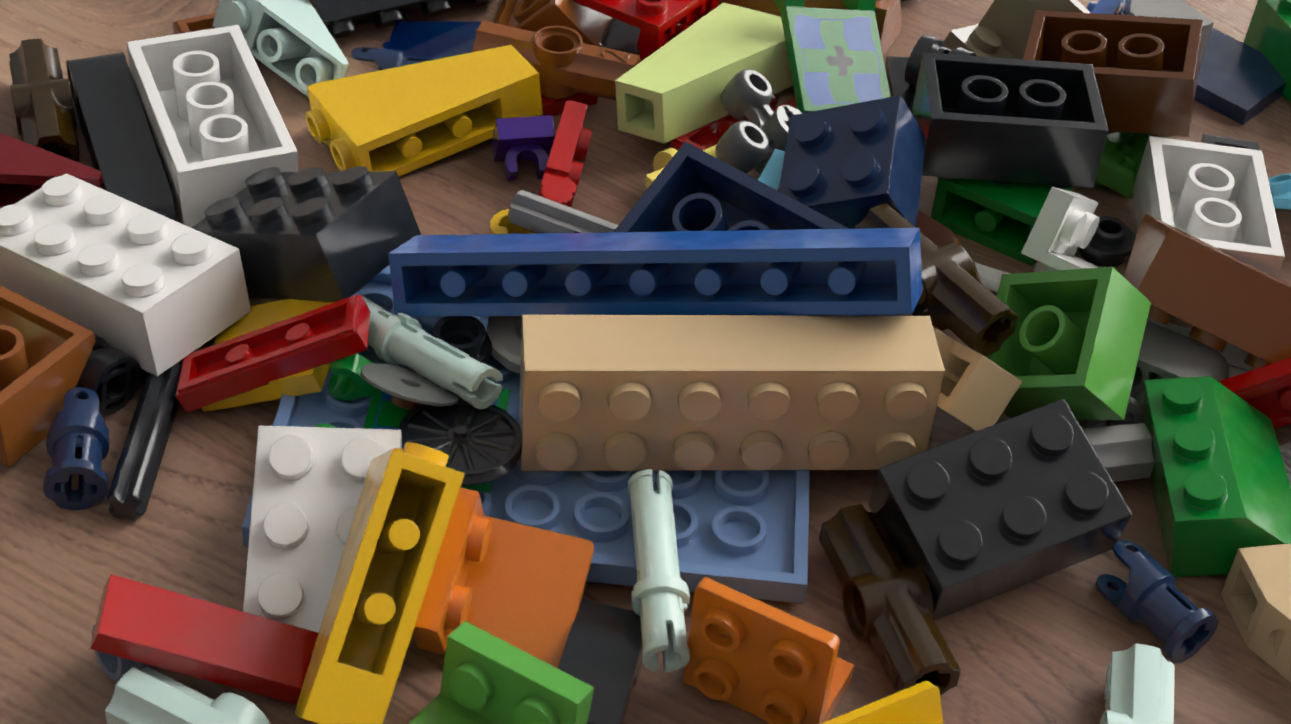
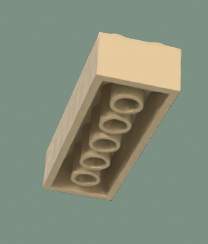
M522 315L519 427L522 437L521 471H642L646 469H652V471L878 470L881 467L927 450L945 372L930 316Z

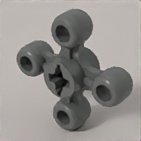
M744 69L738 72L725 86L721 94V103L724 109L732 117L739 120V122L731 125L719 139L715 147L717 159L745 174L754 169L761 175L774 150L785 151L791 115L802 114V112L788 105H782L773 112L769 106L773 96V89L769 81L753 69Z

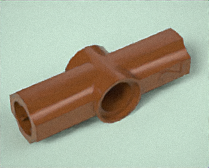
M482 21L476 30V37L472 47V52L512 45L539 73L541 96L553 99L568 98L576 92L616 101L615 80L642 61L640 55L582 43L583 39L577 31L566 26L557 25L547 26L539 29L537 32Z

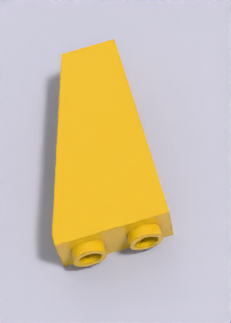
M512 45L318 82L307 86L311 110L305 113L306 122L314 140L317 143L325 142L340 171L364 166L367 167L368 171H396L398 177L491 139L495 122L498 118L543 116L539 73Z
M406 442L404 449H391L371 460L294 715L319 724H383L465 473L446 467L449 458L447 454L421 444Z

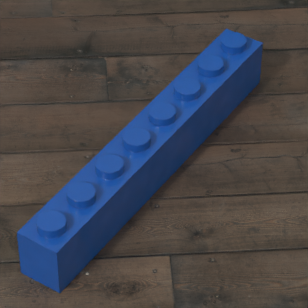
M920 228L416 235L388 253L395 315L397 313H404L409 316L912 314L922 294Z

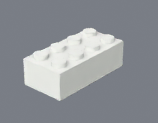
M239 25L127 42L130 72L166 174L174 206L181 224L192 228L206 217L204 211L210 205L222 199L235 196L247 187L246 179L260 170L278 167L281 172H299L297 149Z
M67 173L46 181L42 188L17 203L0 208V285L93 331L106 341L109 349L116 348L124 351L137 360L141 369L157 377L251 312L239 248Z

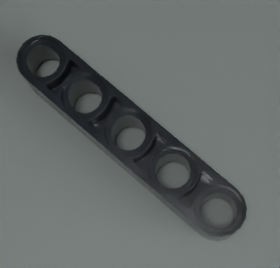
M124 52L66 61L75 110L94 169L101 171L103 189L177 221L170 186Z

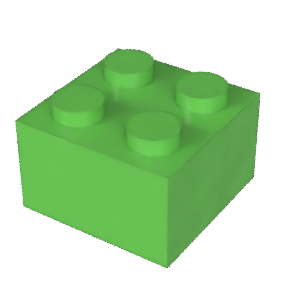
M1113 266L1003 274L997 298L1019 317L1015 333L1007 338L999 351L986 356V358L1023 381L1003 413L1011 419L1065 399L1076 420H1124L1151 302Z

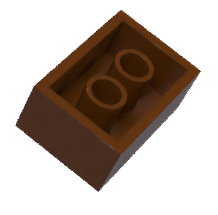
M1036 10L1023 60L1093 64L1109 130L1108 134L1129 132L1150 134L1151 136L1161 138L1172 136L1189 137L1199 73L1203 20Z

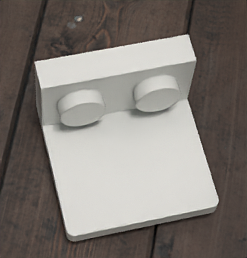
M1056 187L1051 188L1021 252L1037 260L1033 271L1099 268L1074 256L1077 248H1086L1095 234L1099 217L1094 215V212L1099 202L1079 193Z

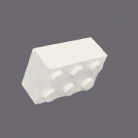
M1149 136L1132 189L1137 229L1146 213L1277 277L1285 254L1262 151Z

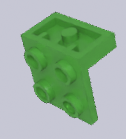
M464 621L447 637L440 694L408 724H587L594 687Z

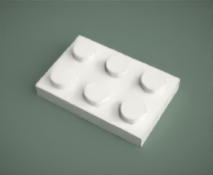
M258 425L243 605L244 612L319 633L371 460L391 449H402L401 430Z

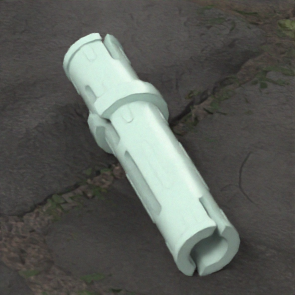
M363 297L371 311L368 345L375 349L379 359L391 365L398 366L399 363L405 365L443 389L456 394L475 408L485 409L496 401L502 391V385L493 382L503 380L499 370L475 360L463 351L426 333L418 320L404 313L392 314L373 303L370 299Z
M646 469L632 475L627 485L631 502L637 583L633 587L634 591L631 592L632 608L640 616L642 663L646 668L657 672L659 667L658 652L662 651L663 671L671 672L686 666L690 661V649L687 646L684 618L687 604L690 603L688 585L684 580L680 579L672 501V479L669 474L659 470L657 473L658 490L653 491L652 469Z

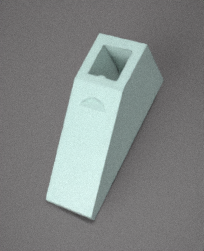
M220 0L212 26L220 28L239 25L252 55L308 98L307 86L318 82L344 78L349 62L309 0Z

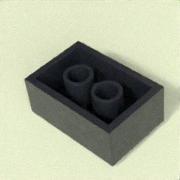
M925 52L922 54L912 108L913 117L926 136L922 176H934L943 180L963 178L992 180L1001 184L1020 182L1049 184L1058 188H1068L1071 186L1094 188L1109 130L1093 64Z
M364 166L353 167L340 172H324L321 167H311L299 172H281L278 167L260 170L246 179L247 187L235 196L222 199L210 205L204 211L206 217L192 227L197 231L239 248L249 298L337 302L353 296L389 265L388 253L414 236L421 235L397 172L368 171L367 167Z
M1065 399L879 468L868 504L871 511L877 514L904 566L915 564L924 572L933 597L934 621L1112 550L1114 543L1118 541L1132 516V512Z

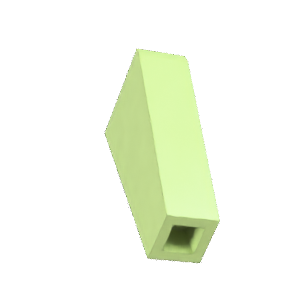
M724 2L615 80L618 130L665 144L727 116L729 113L721 103V94L729 81L744 69H753L763 75L771 84L773 94L793 86L781 17Z

